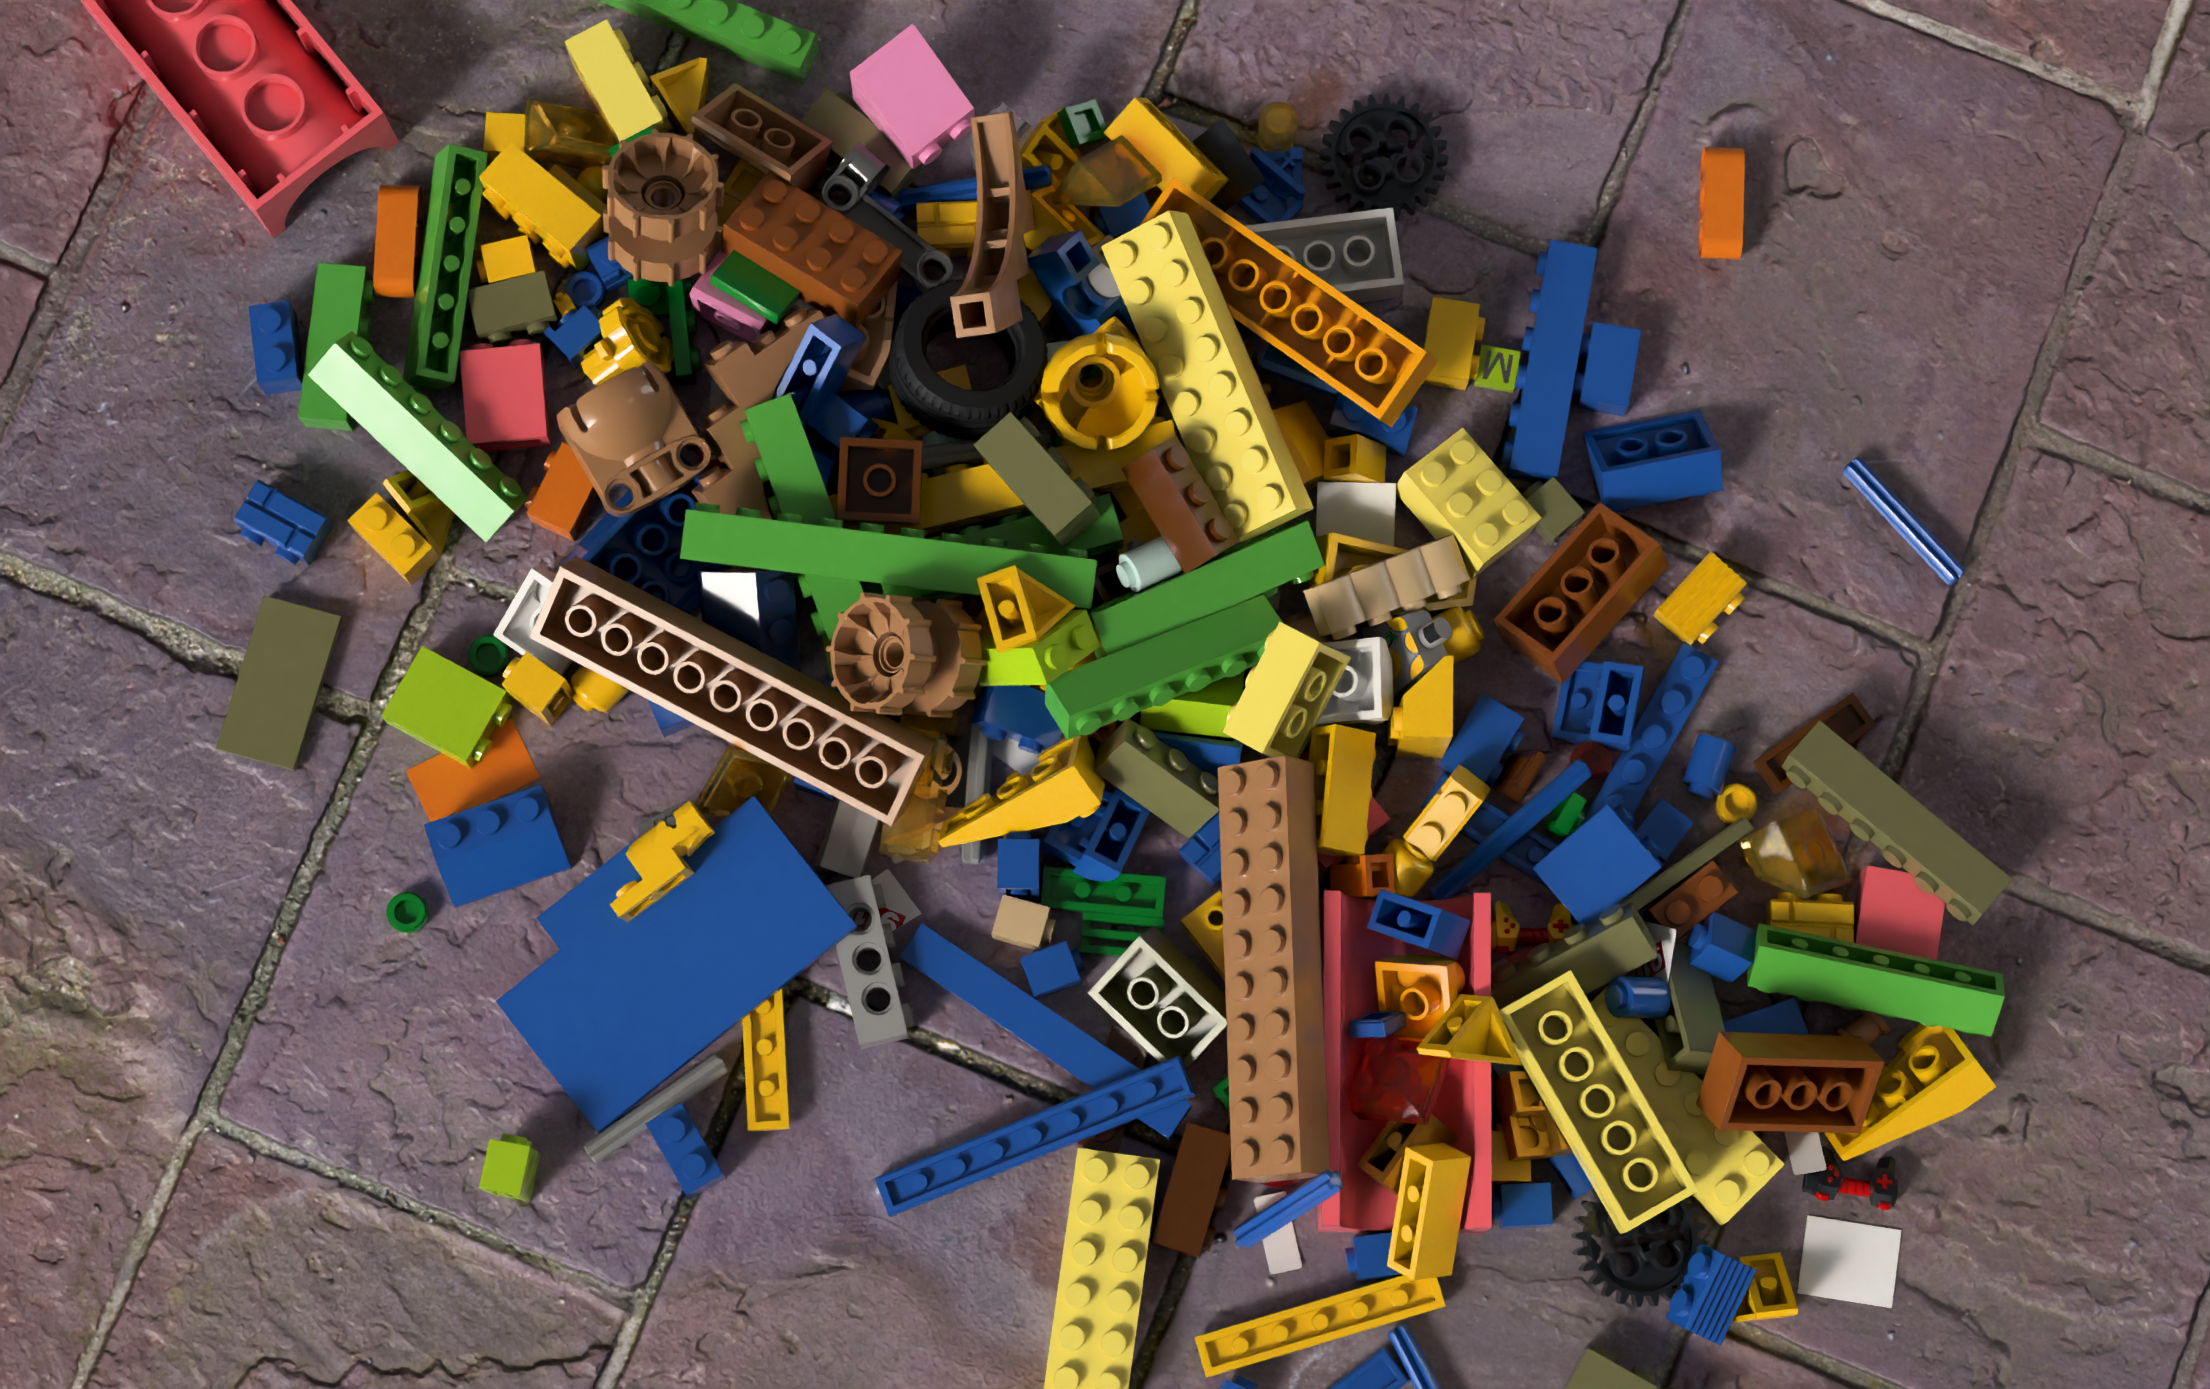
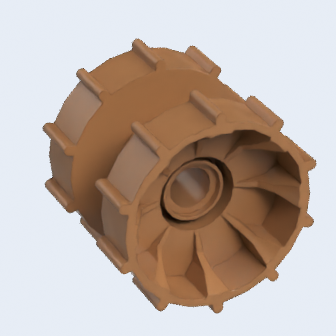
M653 128L651 134L637 137L629 142L621 140L619 142V150L613 156L610 164L602 166L603 188L608 189L607 209L603 211L604 232L609 233L608 259L610 261L616 260L625 270L632 273L634 281L642 278L656 282H668V285L671 287L674 286V281L688 278L698 272L706 274V265L712 259L716 249H722L723 227L718 226L717 223L718 206L724 204V183L718 182L719 156L717 154L711 155L702 145L695 142L691 133L685 137L673 133H658V129Z
M861 592L860 600L853 603L845 612L837 613L839 621L833 634L831 646L826 647V651L830 652L831 669L834 677L831 686L838 687L841 694L851 703V711H876L877 714L926 715L927 713L928 717L952 718V711L962 706L967 699H975L976 695L973 691L979 680L982 666L987 664V661L982 657V643L979 635L982 626L975 624L971 617L961 608V601L938 599L936 602V599L889 594L886 596L885 594Z

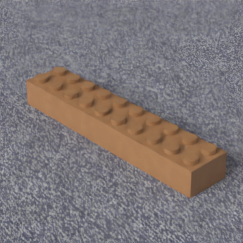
M575 556L559 567L529 637L890 826L905 813L937 744L882 714H877L876 711H851V703L838 691L578 556Z
M1284 755L1218 767L1232 1180L1256 1183L1312 1178L1325 1170H1330L1314 762Z

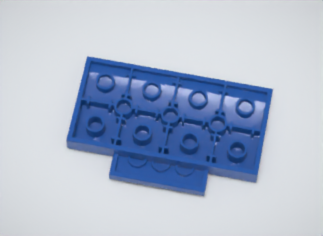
M755 796L751 797L713 828L715 833L707 838L690 857L687 854L682 856L694 874L629 922L619 918L610 906V903L618 898L616 893L620 888L631 881L636 880L639 883L643 880L625 854L634 841L623 848L537 917V920L560 950L496 1001L549 1072L599 1133L858 928L857 924L766 807Z

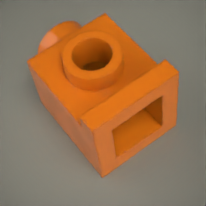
M1393 854L1347 856L1346 864L1329 865L1331 891H1341V893L1351 897L1378 896L1380 889L1395 894Z

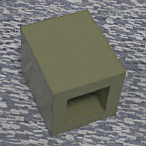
M1552 477L1545 484L1538 480L1522 494L1541 516V520L1535 529L1550 547L1578 525L1585 515L1583 509L1555 477Z

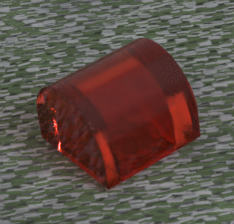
M1592 741L1579 744L1571 753L1566 764L1567 768L1575 760H1583L1592 770V775L1587 780L1606 777L1613 768L1607 749L1603 745Z

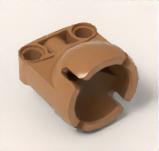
M652 361L644 362L638 368L628 369L579 397L576 405L572 404L565 407L557 415L561 433L602 500L605 510L615 517H625L680 489L705 471L710 461L711 451L708 444L701 438L663 371ZM686 447H695L702 453L703 461L695 467L687 466L682 462L680 452ZM616 487H625L632 494V502L626 507H617L610 501V491Z

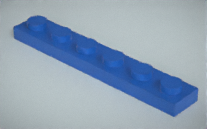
M1685 642L1682 643L1633 730L1630 749L1620 753L1580 826L1609 801L1615 808L1622 804L1633 816L1719 661Z

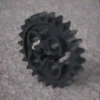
M1385 93L1382 104H1377L1371 94L1368 97L1366 107H1363L1358 100H1354L1352 114L1343 108L1340 109L1339 118L1342 123L1334 120L1329 122V130L1333 134H1324L1322 138V144L1329 148L1321 149L1319 159L1328 161V163L1321 166L1320 172L1321 175H1332L1326 182L1327 190L1339 188L1335 197L1337 203L1346 198L1350 200L1348 212L1351 213L1358 206L1362 207L1363 211L1393 208L1394 219L1398 221L1400 211L1403 208L1411 216L1415 214L1414 202L1424 207L1428 205L1429 198L1425 192L1432 195L1438 194L1439 186L1435 181H1444L1446 172L1438 167L1447 166L1449 159L1448 156L1439 153L1446 150L1447 141L1435 140L1441 134L1442 127L1434 126L1429 128L1432 114L1428 113L1419 117V103L1407 109L1405 108L1404 96H1401L1397 104L1394 105L1391 104L1389 93ZM1391 130H1404L1409 136L1407 148L1411 150L1415 148L1416 143L1422 137H1425L1421 151L1431 161L1424 159L1423 155L1417 153L1413 157L1412 167L1418 175L1412 179L1403 178L1398 174L1397 170L1405 166L1407 154L1403 153L1404 141L1398 142L1389 136ZM1363 137L1370 143L1368 148L1362 150L1361 163L1365 162L1364 174H1372L1378 178L1379 183L1373 187H1367L1359 181L1360 167L1354 166L1351 174L1348 173L1345 179L1342 178L1345 174L1346 163L1337 154L1345 157V160L1348 162L1353 161L1356 148L1350 143L1352 138ZM1384 152L1385 157L1390 158V162L1383 163V159L1377 157L1378 153Z
M1593 1188L1591 1191L1597 1201L1595 1203L1582 1201L1581 1205L1588 1214L1587 1216L1574 1217L1578 1224L1584 1226L1583 1232L1571 1234L1572 1238L1581 1240L1583 1244L1582 1247L1573 1251V1255L1585 1256L1587 1260L1578 1268L1579 1271L1592 1270L1594 1274L1588 1282L1590 1286L1598 1285L1601 1282L1604 1283L1601 1296L1609 1297L1614 1291H1617V1304H1624L1630 1295L1633 1307H1641L1644 1296L1650 1306H1658V1293L1666 1301H1671L1673 1296L1671 1287H1675L1678 1290L1681 1289L1680 1284L1684 1282L1683 1277L1688 1274V1263L1696 1253V1247L1701 1244L1708 1245V1241L1697 1238L1696 1232L1706 1228V1224L1694 1223L1692 1219L1701 1211L1700 1208L1687 1209L1685 1205L1691 1197L1689 1196L1663 1211L1662 1225H1674L1679 1216H1682L1678 1223L1677 1231L1682 1235L1681 1238L1687 1241V1244L1680 1240H1668L1666 1242L1665 1239H1655L1642 1242L1641 1246L1627 1245L1616 1248V1252L1627 1253L1632 1260V1269L1624 1276L1616 1268L1617 1254L1606 1253L1602 1256L1600 1262L1597 1263L1600 1257L1601 1246L1597 1244V1241L1591 1235L1593 1234L1601 1239H1610L1613 1234L1607 1227L1609 1214ZM1647 1220L1626 1233L1614 1235L1613 1239L1622 1240L1636 1237L1638 1233L1646 1234L1663 1231V1226L1656 1227ZM1664 1243L1672 1252L1671 1262L1666 1267H1662L1656 1260L1657 1248Z

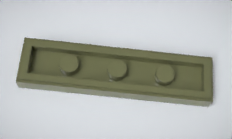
M1741 817L1618 905L1623 907L1632 902L1639 912L1743 839L1754 829L1746 817Z

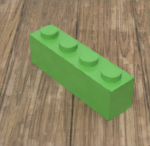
M318 262L298 418L305 427L353 431L354 418L312 380L308 374L332 345L349 332L353 331L357 336L370 342L372 320L367 318L369 304L375 303L376 297L372 277L365 266Z

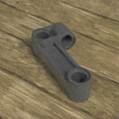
M858 142L847 153L837 170L826 181L820 202L902 250L900 272L915 283L921 292L928 291L933 286L937 287L940 283L950 281L953 270L950 258L933 248L868 196L882 182L891 167ZM842 191L849 197L850 202L842 206L835 205L829 200L828 196L832 192ZM930 265L937 266L943 271L944 277L936 281L930 280L924 275L923 269Z

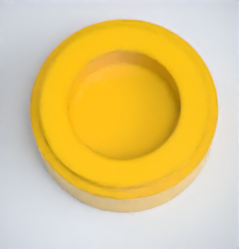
M1735 783L1724 787L1721 795H1717L1715 800L1716 814L1728 825L1733 824L1741 817H1746L1749 821L1757 810V798L1754 792L1743 784Z

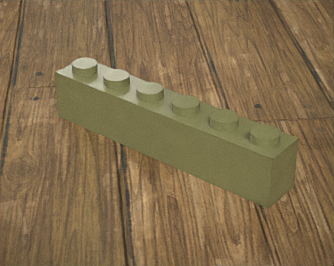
M1820 720L1793 749L1783 763L1782 768L1787 771L1786 775L1792 783L1800 788L1810 790L1818 797L1819 804L1826 811L1833 815L1839 814L1850 824V828L1856 836L1864 841L1870 840L1882 850L1883 857L1891 865L1897 868L1902 867L1915 877L1914 881L1921 890L1939 897L1947 904V910L1958 920L1968 921L1973 926L2012 881V878Z

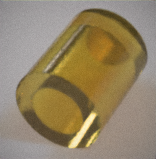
M1272 102L1262 109L1259 115L1257 139L1259 145L1265 151H1288L1289 147H1293L1295 144L1298 115L1291 105L1285 102Z

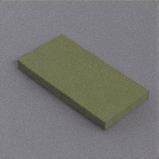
M263 596L217 742L216 749L218 751L296 772L343 622L341 616Z

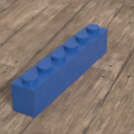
M1550 239L1547 251H1539L1535 274L1542 276L1540 290L1532 289L1528 312L1535 313L1533 327L1526 326L1521 349L1528 351L1526 365L1519 364L1515 388L1522 389L1520 402H1512L1508 426L1515 427L1512 442L1505 441L1501 464L1508 465L1506 478L1532 483L1541 480L1545 484L1552 477H1555V479L1558 477L1598 248Z

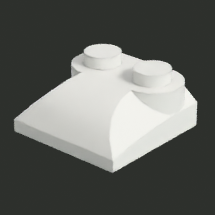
M536 566L531 568L493 635L521 655H524L527 651L556 673L563 676L573 660L529 638L556 577V573Z
M1381 637L1325 643L1351 657L1316 726L1355 723L1377 725L1388 720L1393 710L1394 699L1392 657L1386 640Z

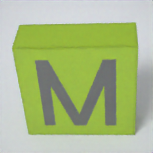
M1481 345L1478 373L1474 386L1513 393L1521 351Z

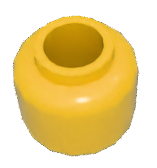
M1455 606L1432 617V620L1437 617L1446 619L1452 628L1451 638L1443 642L1448 656H1454L1453 665L1480 651V640L1484 639L1485 635L1471 609L1465 612L1463 608Z
M583 665L571 677V685L576 692L572 698L582 709L589 713L593 709L604 713L611 711L629 691V689Z
M1393 839L1381 853L1393 854L1395 894L1407 898L1414 897L1433 873L1434 866L1432 861L1404 839Z

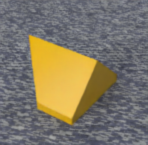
M701 57L650 76L655 95L659 96L669 118L683 136L686 137L691 133L693 134V140L697 143L700 132L691 123V118L693 114L705 106L711 73L708 59Z
M1061 108L1038 123L1019 152L1022 169L1041 165L1049 166L1052 175V185L1070 201L1091 169L1084 163L1079 148L1071 149L1057 114L1062 110Z
M409 470L386 478L383 485L441 557L454 512Z
M1016 565L976 578L999 654L1039 640L1076 606L1018 569Z
M1460 994L1416 1047L1421 1055L1522 1066L1496 1002L1490 996Z
M1781 1252L1740 1257L1741 1263L1757 1270L1732 1323L1798 1315V1306Z

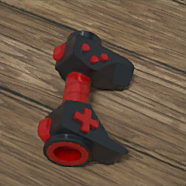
M1822 1147L1827 1169L1803 1175L1802 1191L1814 1195L1821 1201L1834 1200L1837 1193H1848L1849 1195L1869 1197L1871 1205L1882 1210H1889L1896 1203L1898 1180L1895 1179L1896 1162L1893 1157L1880 1158L1871 1181L1843 1177L1833 1152L1826 1147Z

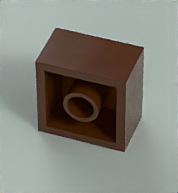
M840 437L837 520H843L844 522L920 525L923 441Z

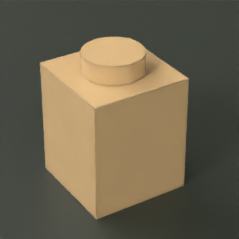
M1002 895L992 930V939L1039 951L1042 942L1050 944L1056 920L1049 918L1051 913L1050 907Z

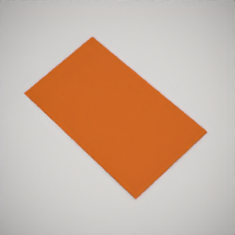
M512 719L507 720L502 727H495L489 738L492 741V745L488 754L482 762L476 760L472 769L440 753L406 770L430 822L494 801L540 778Z

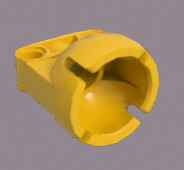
M1115 316L1104 322L1094 333L1078 336L1058 349L1044 369L1041 387L1034 397V401L1043 409L1047 420L1057 434L1080 449L1097 451V445L1104 446L1106 451L1124 447L1142 435L1156 415L1159 396L1156 393V389H1159L1156 369L1145 354L1141 340ZM1093 364L1099 367L1098 373L1094 378L1089 380L1079 378L1080 371L1086 365Z

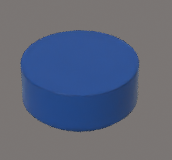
M581 271L575 273L566 283L565 293L571 298L577 311L583 305L589 308L592 304L599 309L605 302L606 289L604 283L593 272Z

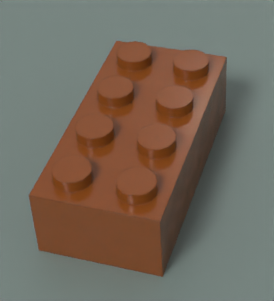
M771 171L767 172L723 224L721 250L723 253L729 256L735 250L800 290L799 299L827 316L839 315L856 329L864 322L900 275L902 250Z
M1599 502L1494 618L1503 641L1563 684L1666 570L1668 563L1661 544Z
M1719 1032L1696 1105L1718 1130L1861 1133L1885 1061L1860 1036Z

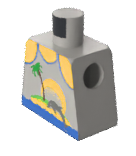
M1424 610L1402 615L1357 631L1355 635L1357 639L1381 637L1386 640L1393 665V699L1398 700L1402 699L1403 695L1445 655L1448 656L1443 642L1451 638L1452 628L1446 619L1437 617L1432 620L1430 614Z

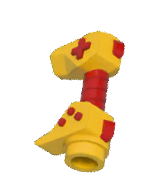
M1497 901L1494 909V921H1491V950H1496L1498 953H1508L1515 950L1516 944L1548 943L1551 945L1563 939L1564 933L1574 927V922H1571V913L1563 903H1559L1554 906L1547 928H1520V924L1512 915L1509 905Z

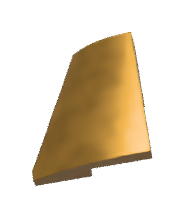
M1526 1071L1508 1072L1493 1081L1509 1161L1533 1160L1574 1154Z

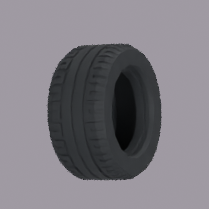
M959 279L955 282L946 281V283L938 284L937 287L929 288L928 291L925 290L921 293V296L916 297L914 302H911L908 306V309H906L901 317L889 357V376L892 381L893 390H895V395L900 399L901 405L921 425H926L929 430H934L941 435L945 434L950 438H964L965 440L973 438L977 440L984 436L1008 413L1011 412L1018 420L1026 415L1034 402V397L1037 395L1042 382L1044 369L1048 362V347L1046 346L1047 341L1044 337V330L1041 328L1042 325L1036 320L1037 317L1031 312V309L1024 305L1025 303L1020 299L1022 321L997 333L984 334L1002 349L1009 363V376L999 385L985 390H965L944 380L934 370L927 356V344L937 335L955 329L950 297L962 286L964 280Z

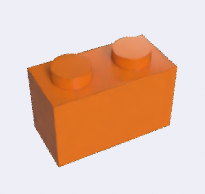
M562 442L558 451L552 450L547 457L543 467V472L546 475L540 487L535 485L531 489L525 507L528 508L526 513L531 522L575 542L598 494L570 446Z

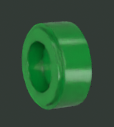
M484 635L477 638L470 645L468 660L471 667L479 675L495 677L503 673L509 665L510 652L506 644L497 637Z
M402 892L390 900L386 915L390 925L398 932L414 934L422 930L427 924L429 907L418 894Z

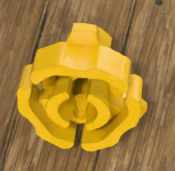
M621 297L602 311L603 317L599 319L603 339L594 345L595 348L583 356L584 360L581 362L584 373L592 380L594 385L599 386L628 369L638 368L647 361H652L663 371L664 375L671 370V363L674 361L673 344L666 336L660 338L659 334L664 331V327L650 310L640 306L631 298Z

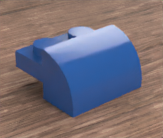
M1583 661L1563 684L1561 683L1551 734L1552 739L1593 746L1595 750L1622 752L1629 750L1645 673L1644 666L1604 661L1603 664Z
M1117 788L1113 794L1104 790L1101 805L1093 814L1085 818L1078 816L1067 823L1050 826L1040 848L1074 865L1075 868L1072 873L1095 881H1112L1120 875L1150 811Z

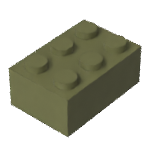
M1010 412L973 445L999 477L1059 544L1065 548L1100 517L1095 508L1099 500L1079 476L1072 481L1068 475L1073 471L1052 446L1045 451L1042 445L1046 441L1025 416L1018 420Z
M1155 926L1142 933L1088 992L1159 1063L1182 1056L1186 1069L1189 1070L1227 1029L1226 994Z

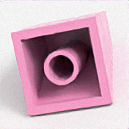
M913 23L850 71L853 100L912 169H915L921 163L924 165L930 164L941 154L944 145L952 139L955 141L961 140L972 130L970 118L975 116L974 107Z
M720 249L706 268V274L700 276L689 293L696 316L750 344L758 336L769 330L774 334L778 331L779 323H773L710 284L711 275L728 257Z

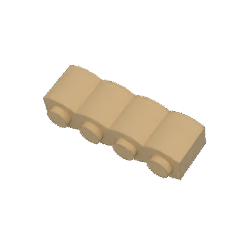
M1452 534L1303 590L1319 636L1332 634L1334 640H1338L1357 633L1355 625L1366 620L1369 627L1392 619L1390 611L1402 607L1404 613L1427 605L1425 598L1435 593L1438 600L1460 593L1459 584L1469 581L1470 577L1455 536Z

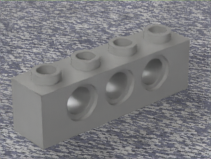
M866 875L826 885L850 917L857 912H865L872 917V922L868 929L862 932L853 931L836 944L861 1050L908 1039L907 1028L913 1027L914 1021L909 1002L901 1004L898 988L904 987L905 983L900 963L892 964L888 948L896 947L891 924L882 925L879 909L886 907L881 883L873 885L871 876ZM868 951L878 953L881 956L879 967L874 971L862 970L858 966V961L863 953ZM875 991H884L890 995V1004L883 1011H874L868 1007V998Z

